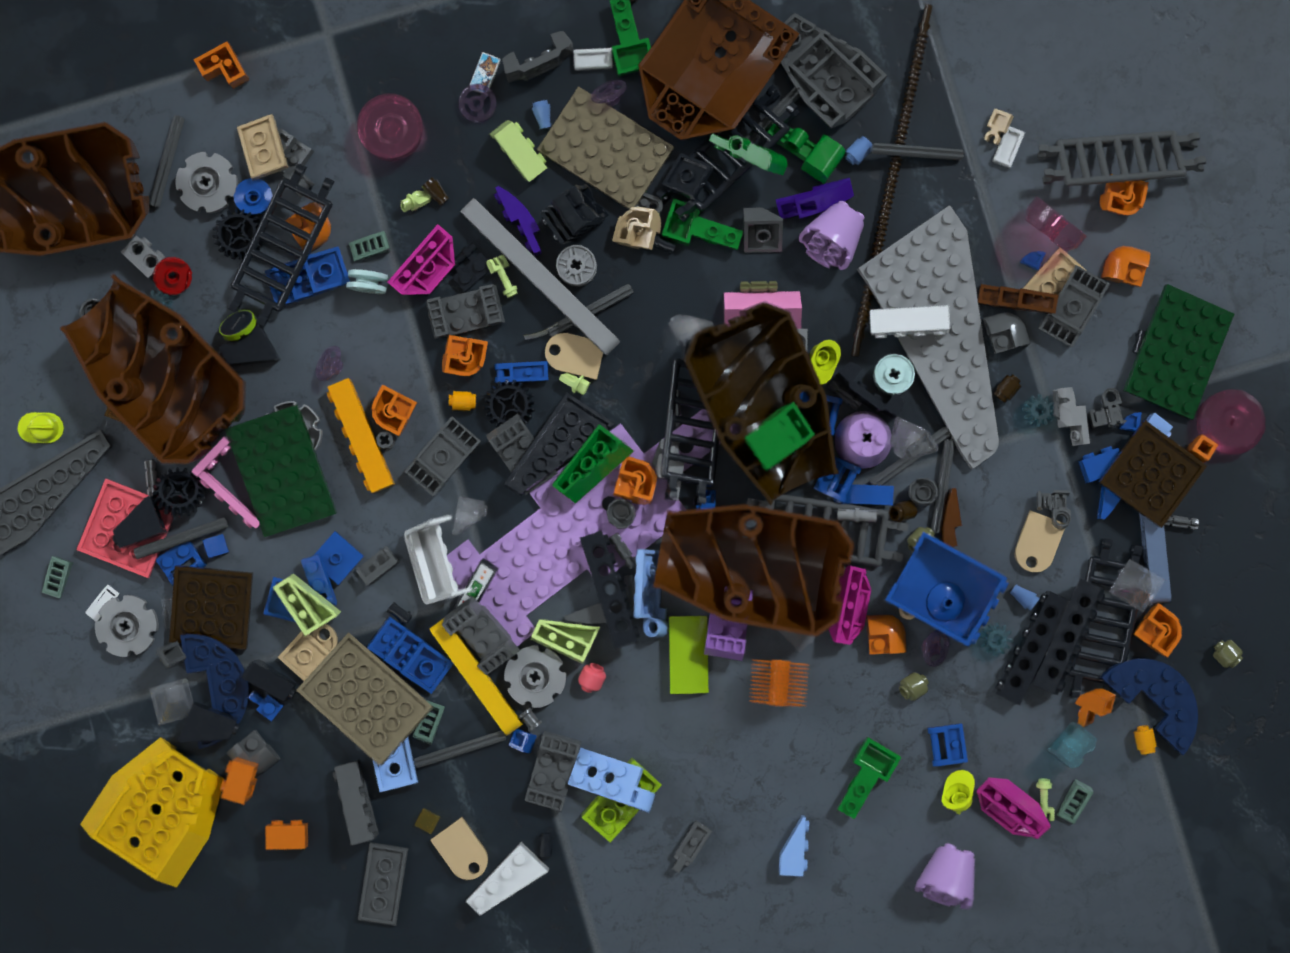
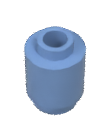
M864 136L860 139L857 138L846 150V160L852 165H859L871 152L872 143Z

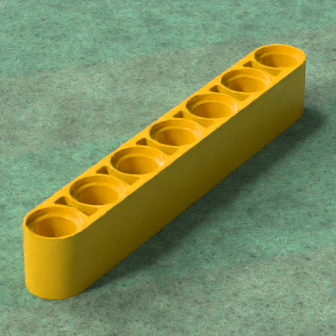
M443 618L429 628L431 633L505 735L508 736L522 726L523 723L491 678L477 667L479 662L459 634L455 632L450 636L442 626Z

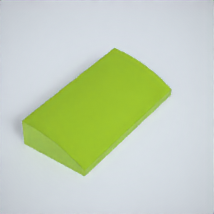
M669 616L670 694L709 693L708 655H704L708 630L707 616Z
M633 757L627 762L644 769L638 788L655 793L662 786ZM597 795L581 813V817L611 843L637 814L639 809Z

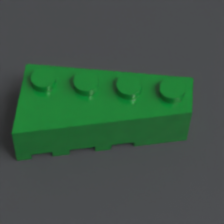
M599 424L552 486L576 504L631 455L634 450Z

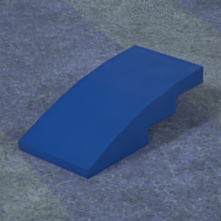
M339 246L308 256L285 305L328 292L350 282ZM298 260L284 264L294 268ZM277 268L265 270L267 277L285 286L291 276ZM270 287L273 299L278 303L282 292Z
M391 616L387 618L367 646V649L381 657L386 663L400 671L402 675L430 694L433 693L454 664L449 658Z

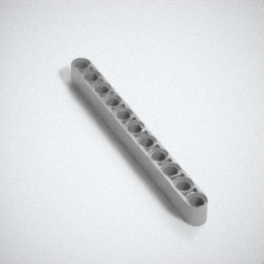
M475 198L460 211L479 232L606 356L620 343L618 338Z

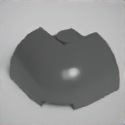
M1005 312L982 319L994 354L1030 344L1026 327L1022 319L1016 314Z
M254 730L226 753L231 760L238 757L258 763L256 775L267 771L281 760L270 744L265 742L257 730Z

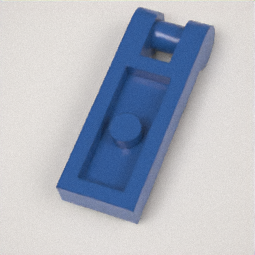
M548 361L494 364V370L497 372V377H495L496 384L499 381L505 383L506 379H508L509 383H512L513 380H516V382L549 381ZM504 370H509L510 376L504 377Z
M321 554L303 558L301 563L309 586L320 595L326 593L327 598L325 599L334 606L337 605V599Z

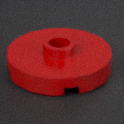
M167 257L155 266L153 281L162 293L178 295L190 286L192 271L183 259ZM175 273L174 277L172 278L169 277V274Z

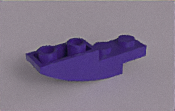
M850 178L814 186L812 191L776 199V204L781 218L784 219L799 215V218L825 211L839 201L845 202L852 198L854 193Z
M500 186L495 187L497 193L494 196L498 204L502 203L505 208L502 213L506 222L510 221L512 225L519 222L520 224L517 225L521 236L525 235L528 240L525 242L530 253L533 252L534 256L541 254L540 247L534 237L541 232L530 212L507 190Z

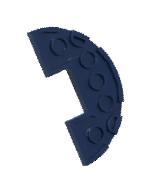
M181 634L182 650L186 656L184 660L186 674L206 670L212 703L211 708L237 717L236 723L239 724L245 713L249 697V683L241 678L245 669L240 659L229 647L212 637L199 634ZM221 740L198 741L199 749L214 745Z
M1146 658L1130 659L1117 663L1106 670L1100 678L1126 703L1130 704L1138 693L1142 691L1166 714L1154 730L1180 755L1184 756L1192 744L1198 724L1196 699L1186 679L1171 666Z

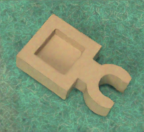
M994 109L987 125L991 128V131L986 133L984 140L989 142L990 138L995 136L993 143L998 145L1001 140L1000 133H1007L1014 116Z

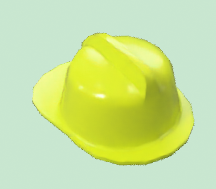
M824 340L811 349L809 354L821 384H826L830 381L841 356L839 345L832 340Z
M28 413L20 419L17 427L20 437L30 443L55 442L62 436L64 430L62 420L53 413Z
M965 770L955 771L947 777L944 785L942 803L946 808L955 811L958 815L970 808L972 804L975 779L970 772Z

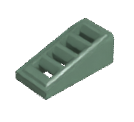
M385 231L349 242L354 261L391 251ZM381 238L383 247L379 248L377 239ZM370 241H374L375 250H372ZM363 243L367 244L369 252L365 253ZM356 245L360 246L362 254L358 255Z
M52 556L42 593L61 599L74 562ZM57 564L64 566V569L56 568ZM54 571L62 573V577L54 575ZM52 578L59 580L60 584L51 582ZM49 585L58 588V591L48 589Z
M427 700L434 707L433 710L439 711L438 715L429 712L427 716L435 718V722L424 718L416 727L413 738L432 745L445 707ZM423 723L433 726V728L423 727ZM420 731L429 733V737L420 734Z
M1075 779L1057 812V816L1075 824L1094 793L1092 788ZM1079 789V790H1081V791H1083V792H1085V793L1082 794V793L1078 792L1077 790ZM1074 795L1080 798L1081 801L1074 799ZM1069 803L1075 804L1077 808L1072 807ZM1065 810L1072 811L1074 813L1073 816L1065 812Z

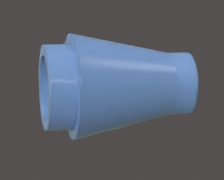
M547 100L532 103V111L540 129L551 127L550 104H548Z
M1017 584L1010 592L1025 610L1027 608L1031 611L1040 599L1036 596V593L1026 590Z

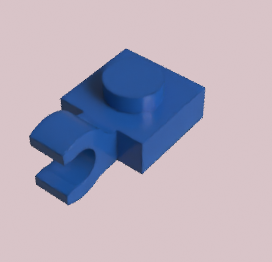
M255 690L248 697L259 705L256 710L271 722L284 706L270 694L264 698Z

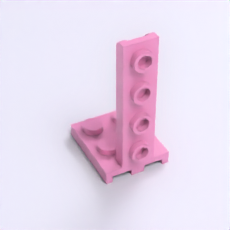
M223 437L191 472L201 478L200 483L207 489L211 487L216 492L214 495L221 502L225 500L230 505L228 508L235 515L240 514L244 518L243 522L249 528L254 527L256 529L260 525L257 516L207 471V469L212 470L218 464L219 460L217 458L220 455L225 456L232 449L228 437Z

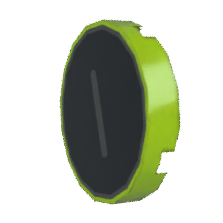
M249 310L235 312L221 323L219 332L227 341L239 340L241 335L245 334L246 336L254 329L256 325L255 316Z

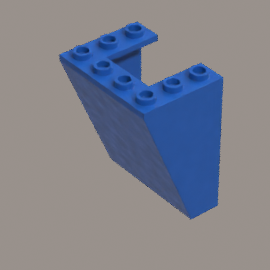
M923 532L903 572L889 592L886 601L966 646H970L971 643L975 644L981 634L978 632L981 625L985 627L990 618L987 615L990 609L994 610L1000 601L997 599V596L1000 592L1004 593L1009 584L1006 582L1007 577ZM950 582L962 590L965 597L964 608L954 619L939 620L929 612L927 597L931 589L937 584ZM947 600L945 605L949 606L951 601Z

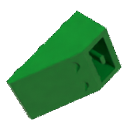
M793 402L775 411L749 433L745 440L764 469L768 470L805 444L815 434Z

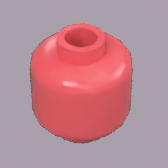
M596 663L585 665L578 678L582 690L588 693L599 691L606 679L604 668Z

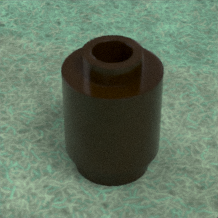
M1013 374L1011 376L1006 375L995 388L996 391L993 394L1006 403L1022 387L1019 384L1021 380Z
M911 500L895 503L889 508V517L896 522L910 520L917 515V507Z

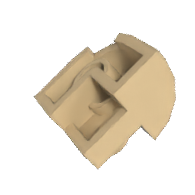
M631 207L622 217L619 216L612 241L630 248L652 250L656 233L660 234L661 230L659 213L655 209Z

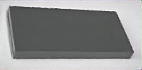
M370 842L358 920L397 925L409 848Z

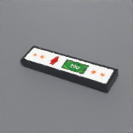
M482 558L465 589L472 587L473 591L461 594L453 610L471 596L480 603L499 568Z

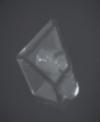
M681 314L670 318L671 322L668 323L677 345L686 342L687 339L691 340L694 332L705 326H714L711 321L689 315L681 316Z
M896 417L890 441L894 454L900 458L906 457L911 460L937 452L939 448L929 431Z
M459 496L452 535L460 536L480 522L482 517H486L487 506L484 505L485 501Z
M1129 559L1109 592L1139 611L1144 612L1160 590L1165 579Z
M187 678L149 688L158 725L188 717L193 705V699Z

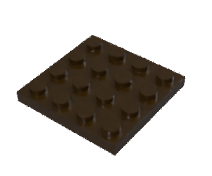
M1143 420L1098 483L1156 526L1162 528L1207 465L1148 421Z
M176 565L174 570L169 642L181 643V634H199L212 637L229 648L247 649L253 572Z

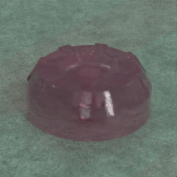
M382 94L372 98L361 109L357 120V132L363 146L373 156L387 161H397L412 154L418 148L424 132L423 121L416 106L407 98L397 94Z
M1036 196L1028 205L1025 220L1038 231L1048 236L1052 242L1065 252L1080 247L1088 237L1039 197Z
M1230 389L1211 395L1204 401L1197 415L1199 435L1203 434L1217 443L1218 447L1215 452L1223 455H1236L1251 450L1260 441L1266 428L1263 407L1252 395L1242 390Z

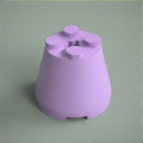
M839 201L830 206L803 229L799 236V242L805 245L807 248L806 253L819 264L827 268L834 266L844 270L853 260L864 227L863 220L865 217L862 213L850 208L846 202Z
M868 411L854 412L846 416L837 426L834 437L835 450L842 460L861 469L874 467L880 464L890 452L892 445L890 428L875 413ZM871 433L872 435L869 437L868 441L863 442V434L867 435Z
M951 844L938 847L917 880L915 891H922L924 893L923 897L945 906L961 905V909H971L974 900V853L966 850L961 852L956 850V847Z

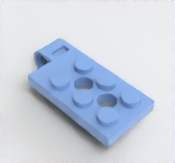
M637 549L635 558L637 566L634 578L636 585L633 597L635 603L634 617L644 618L643 631L648 637H664L669 632V623L666 621L667 609L660 608L661 589L653 587L660 551Z
M408 737L382 766L373 760L380 792L418 783ZM393 763H398L400 766V771L397 774L390 772V766Z
M580 748L568 785L648 813L656 795L650 791L638 788L643 768ZM595 767L597 774L594 777H589V769ZM609 773L614 774V780L611 783H607L605 780L606 775Z

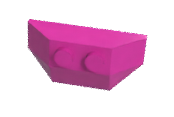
M437 224L389 279L388 283L401 295L431 294L455 266L453 237Z
M847 566L843 577H839L841 584L839 596L843 601L839 622L828 629L833 642L851 645L864 628L871 587L866 576V569Z
M988 778L977 789L982 811L1011 834L1039 839L1050 828L1051 825L1039 803L1010 780Z

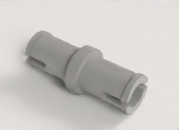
M838 508L837 521L876 523L877 510Z

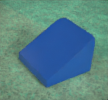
M223 534L202 540L208 558L229 552Z
M516 729L508 746L525 753H531L537 736L527 731Z

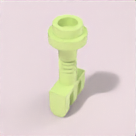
M500 255L499 257L487 260L486 263L490 273L497 272L505 288V291H503L504 296L506 295L507 298L518 294L516 291L518 289L517 286L512 287L504 270L509 266L505 256Z
M1038 779L1036 787L1040 788V807L1046 818L1047 814H1049V821H1054V808L1048 807V789L1052 788V783H1050V779Z

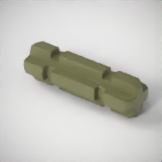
M766 281L740 283L741 292H776L778 288L776 281H769V283Z

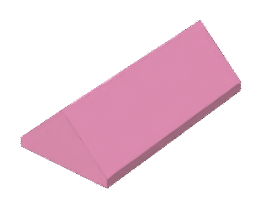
M800 291L724 293V323L726 324L729 323L728 320L740 316V310L761 302H767L790 311L797 329H801L802 304Z

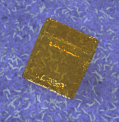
M423 808L415 826L432 834L441 817Z

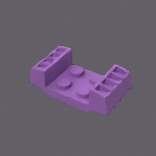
M750 590V597L748 600L752 601L753 590ZM738 596L731 599L733 604H739L742 601ZM710 613L704 655L742 661L748 624L723 620Z

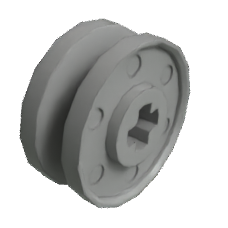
M572 245L560 252L556 268L564 283L574 287H581L593 280L597 271V263L594 255L588 248L582 245ZM574 262H577L578 264H580V263L582 264V265H579V266H580V269H579V270H577L576 268H573V269H572V267H574V265H573Z

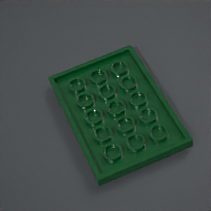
M1165 284L1123 391L1189 420H1193L1235 314L1176 287Z
M298 404L225 429L264 537L337 513Z

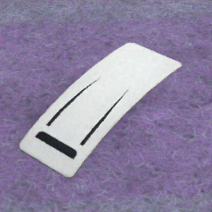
M558 323L544 331L524 335V338L532 339L546 335L548 330L558 325Z
M107 585L87 609L86 614L94 621H98L101 618V615L98 613L100 608L110 599L116 598L119 593Z

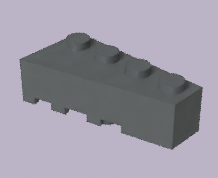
M360 759L334 767L333 777L335 782H338V796L340 801H342L343 815L347 823L351 845L373 840L379 835Z

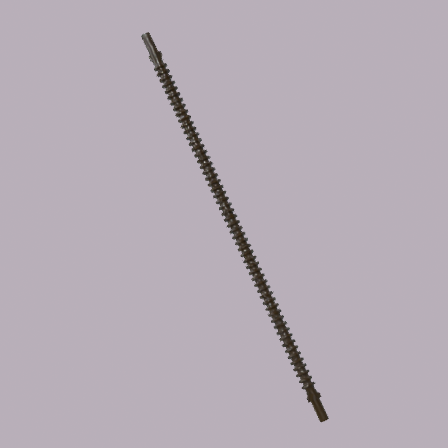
M930 4L925 5L922 22L919 23L920 32L917 34V44L914 45L916 49L913 50L915 55L912 56L914 58L911 61L913 65L910 66L912 70L909 71L911 76L908 77V87L905 88L907 92L904 93L906 98H903L905 103L902 104L904 107L901 109L903 113L900 114L902 118L899 119V130L896 131L898 135L895 136L897 140L894 141L896 145H906L904 140L907 139L905 135L908 134L906 130L909 129V126L907 125L910 124V113L913 112L911 108L914 107L912 103L915 102L913 97H916V94H914L917 91L915 87L918 86L916 82L919 81L920 65L923 64L921 62L924 59L922 55L925 54L923 49H926L924 44H927L925 39L928 38L927 32L931 26L929 21L933 6ZM901 156L891 157V167L888 168L890 173H887L889 178L886 179L888 183L885 184L887 188L884 189L886 193L883 194L885 198L882 200V210L879 211L881 215L878 216L880 221H877L879 226L876 229L878 231L875 232L877 236L874 237V248L871 249L873 253L870 254L872 258L883 251L881 248L884 247L882 243L885 242V231L888 230L886 228L889 225L887 220H890L888 215H891L889 210L892 209L890 205L893 204L894 188L897 187L895 183L898 182L896 178L899 177L897 172H900L898 167L901 166L899 163L902 161ZM867 284L863 286L865 291L862 292L864 296L861 297L863 302H860L862 307H859L861 312L858 315L860 317L857 318L858 323L855 324L857 330L853 335L855 337L851 353L853 357H859L862 339L865 338L864 329L867 328L865 323L868 322L869 306H872L870 301L873 300L871 296L874 294Z

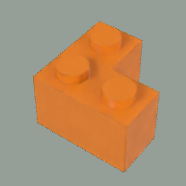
M228 42L193 59L206 81L223 73L228 84L234 89L250 80Z
M238 757L232 760V762L230 761L226 769L228 773L227 780L223 781L220 791H223L221 798L245 804L253 795L257 782L255 775L259 764Z

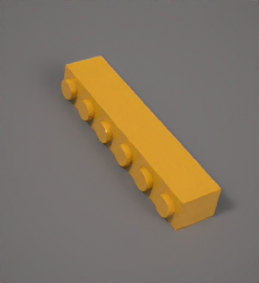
M347 378L328 386V399L331 403L334 402L336 406L334 413L338 421L341 420L343 423L342 432L345 438H349L351 442L349 449L352 455H356L358 459L356 466L360 474L363 473L366 478L363 482L367 491L371 490V493H377L395 485L352 380Z

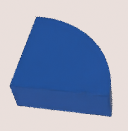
M1031 252L1024 256L1020 263L1037 271L1046 252Z
M1133 413L1125 417L1123 420H1126V423L1123 426H1119V430L1135 432L1140 425L1142 413Z

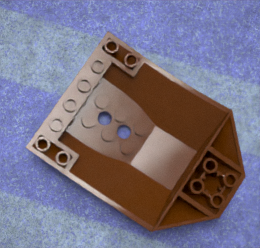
M684 0L649 52L638 64L649 119L680 140L735 129L800 33L750 0ZM730 31L735 32L737 35L736 40L733 42L726 40V34ZM718 47H723L726 50V55L723 58H718L715 55V50Z

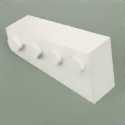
M949 306L870 310L871 335H875V338H887V335L906 337V334H914V336H925L926 334L945 335L950 330Z
M520 842L468 897L466 902L481 915L547 873L549 868Z

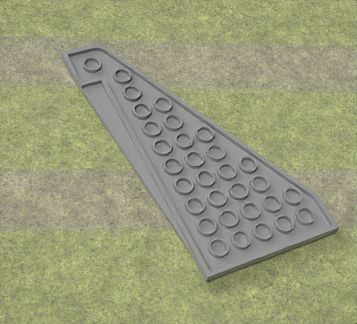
M949 205L859 267L857 271L874 294L881 309L949 306V333L945 335L926 334L925 336L906 334V337L897 338L948 428L958 451L970 469H973L996 452L999 445V437L968 233Z

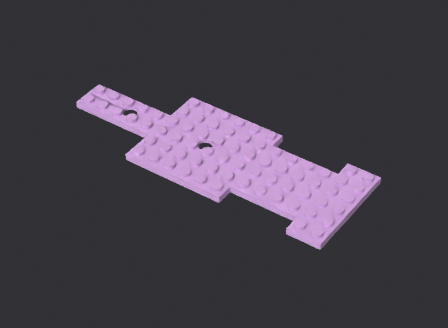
M704 409L691 417L711 422ZM621 423L610 432L634 450L629 457L649 463L657 476L656 468L652 465V461L659 442L643 453ZM682 424L673 431V434L711 441L713 430H705L704 428ZM693 446L691 452L682 453L679 450V454L702 458L711 449ZM622 463L576 504L552 486L568 465L566 464L557 471L558 474L530 492V495L540 507L534 514L481 554H479L468 539L447 555L448 562L451 563L453 568L452 576L458 585V591L465 589L482 558L498 567L499 570L481 599L480 604L489 610L510 634L515 645L519 646L532 636L535 630V626L526 615L585 570L590 572L580 537L601 530L603 535H608V538L618 533L622 538L621 541H624L631 551V556L635 557L637 549L645 550L663 536L667 510L674 512L686 511V508L679 499L678 501L664 500L668 480L660 479L657 476V483L651 503L646 505L632 503L636 510L634 522L627 528L617 529L608 521L607 511L603 508L602 501L608 496L621 499V497L614 496L613 493ZM684 463L683 472L687 470L690 466H692V464ZM610 542L607 548L609 553L613 552L616 564H613L616 572L625 565L626 561L625 559L622 560L614 548L616 546ZM597 548L593 554L595 557L600 558L604 555V550ZM607 566L601 567L599 570L600 575L607 576L610 573V568Z

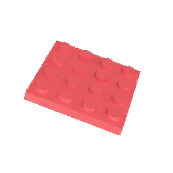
M105 478L77 550L150 578L160 552L137 559L134 549L166 538L174 518L171 517V512L165 515L164 510H161L160 514L167 533L125 549H119V546L114 544L112 538L114 535L113 530L149 495Z

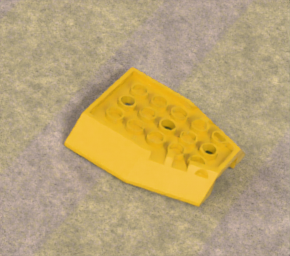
M160 737L111 776L80 825L92 839L153 879L177 888L209 840L222 792L220 791L221 785L225 779L211 769H203L177 752V747ZM175 771H180L183 774V779L180 782L175 781L173 778ZM153 804L161 806L160 814L152 812ZM134 836L140 840L138 847H133L130 843L131 838Z

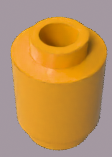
M453 391V395H449V406H452V410L471 411V409L476 408V394Z
M1148 725L1138 726L1137 730L1134 731L1137 750H1140L1141 755L1156 752L1155 747L1157 745L1153 728H1149Z

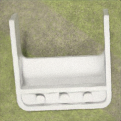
M451 515L430 520L404 532L405 543L420 595L426 605L473 591L472 587L458 591V585L452 576L453 568L451 563L448 562L447 547L442 541V530L439 526L440 523L452 519Z

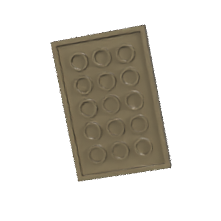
M578 87L537 151L630 210L631 207L638 205L644 193L674 150V146Z
M349 632L296 690L380 766L389 759L434 708Z

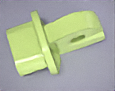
M415 191L412 195L407 194L406 199L401 201V209L403 212L410 209L412 211L417 210L419 207L429 203L431 197L423 191Z
M565 373L559 378L560 381L572 387L573 393L578 392L584 395L590 385V382L585 380L583 375L578 378L574 374Z

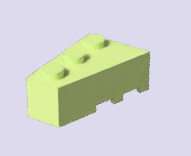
M507 120L491 132L490 135L492 138H495L502 151L507 154L526 181L530 182L547 169L545 166L546 160L540 153L536 154L533 150L535 145L529 138L525 139L521 134L523 129L517 122L513 123Z
M294 573L273 587L305 636L338 616L341 612Z
M539 620L531 640L583 664L600 627Z

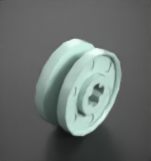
M348 270V276L355 278L356 282H347V289L366 293H386V287L378 285V283L387 281L388 275L367 270Z
M891 354L882 358L875 366L873 372L874 384L879 391L886 395L902 394L909 389L915 376L914 367L911 362L903 355ZM892 370L894 373H898L896 379L889 376Z

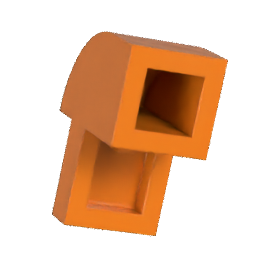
M1201 434L1189 444L1186 450L1204 463L1209 461L1218 444Z
M1098 688L1079 696L1075 703L1081 706L1078 712L1079 719L1077 724L1086 727L1094 722L1096 714L1102 717L1111 713L1116 695Z

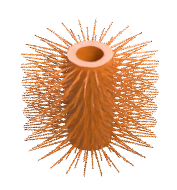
M753 660L771 663V665L752 664L771 667V669L751 668L770 671V673L751 672L770 675V677L751 676L770 679V681L751 680L753 682L769 683V685L750 684L759 687H769V689L750 688L752 690L769 691V693L749 692L765 695V697H749L768 699V701L749 700L750 702L774 706H807L787 702H806L804 700L788 699V697L807 698L788 695V693H808L788 691V689L808 690L789 686H808L799 683H789V681L808 682L806 680L789 678H809L801 675H790V673L809 674L808 672L790 670H808L802 667H790V665L807 666L808 664L785 660Z

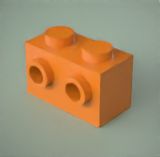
M273 820L271 824L266 826V850L305 849L308 847V823H302V820H291V823H283V820Z

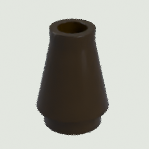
M433 177L422 186L423 192L440 205L449 199L439 181Z

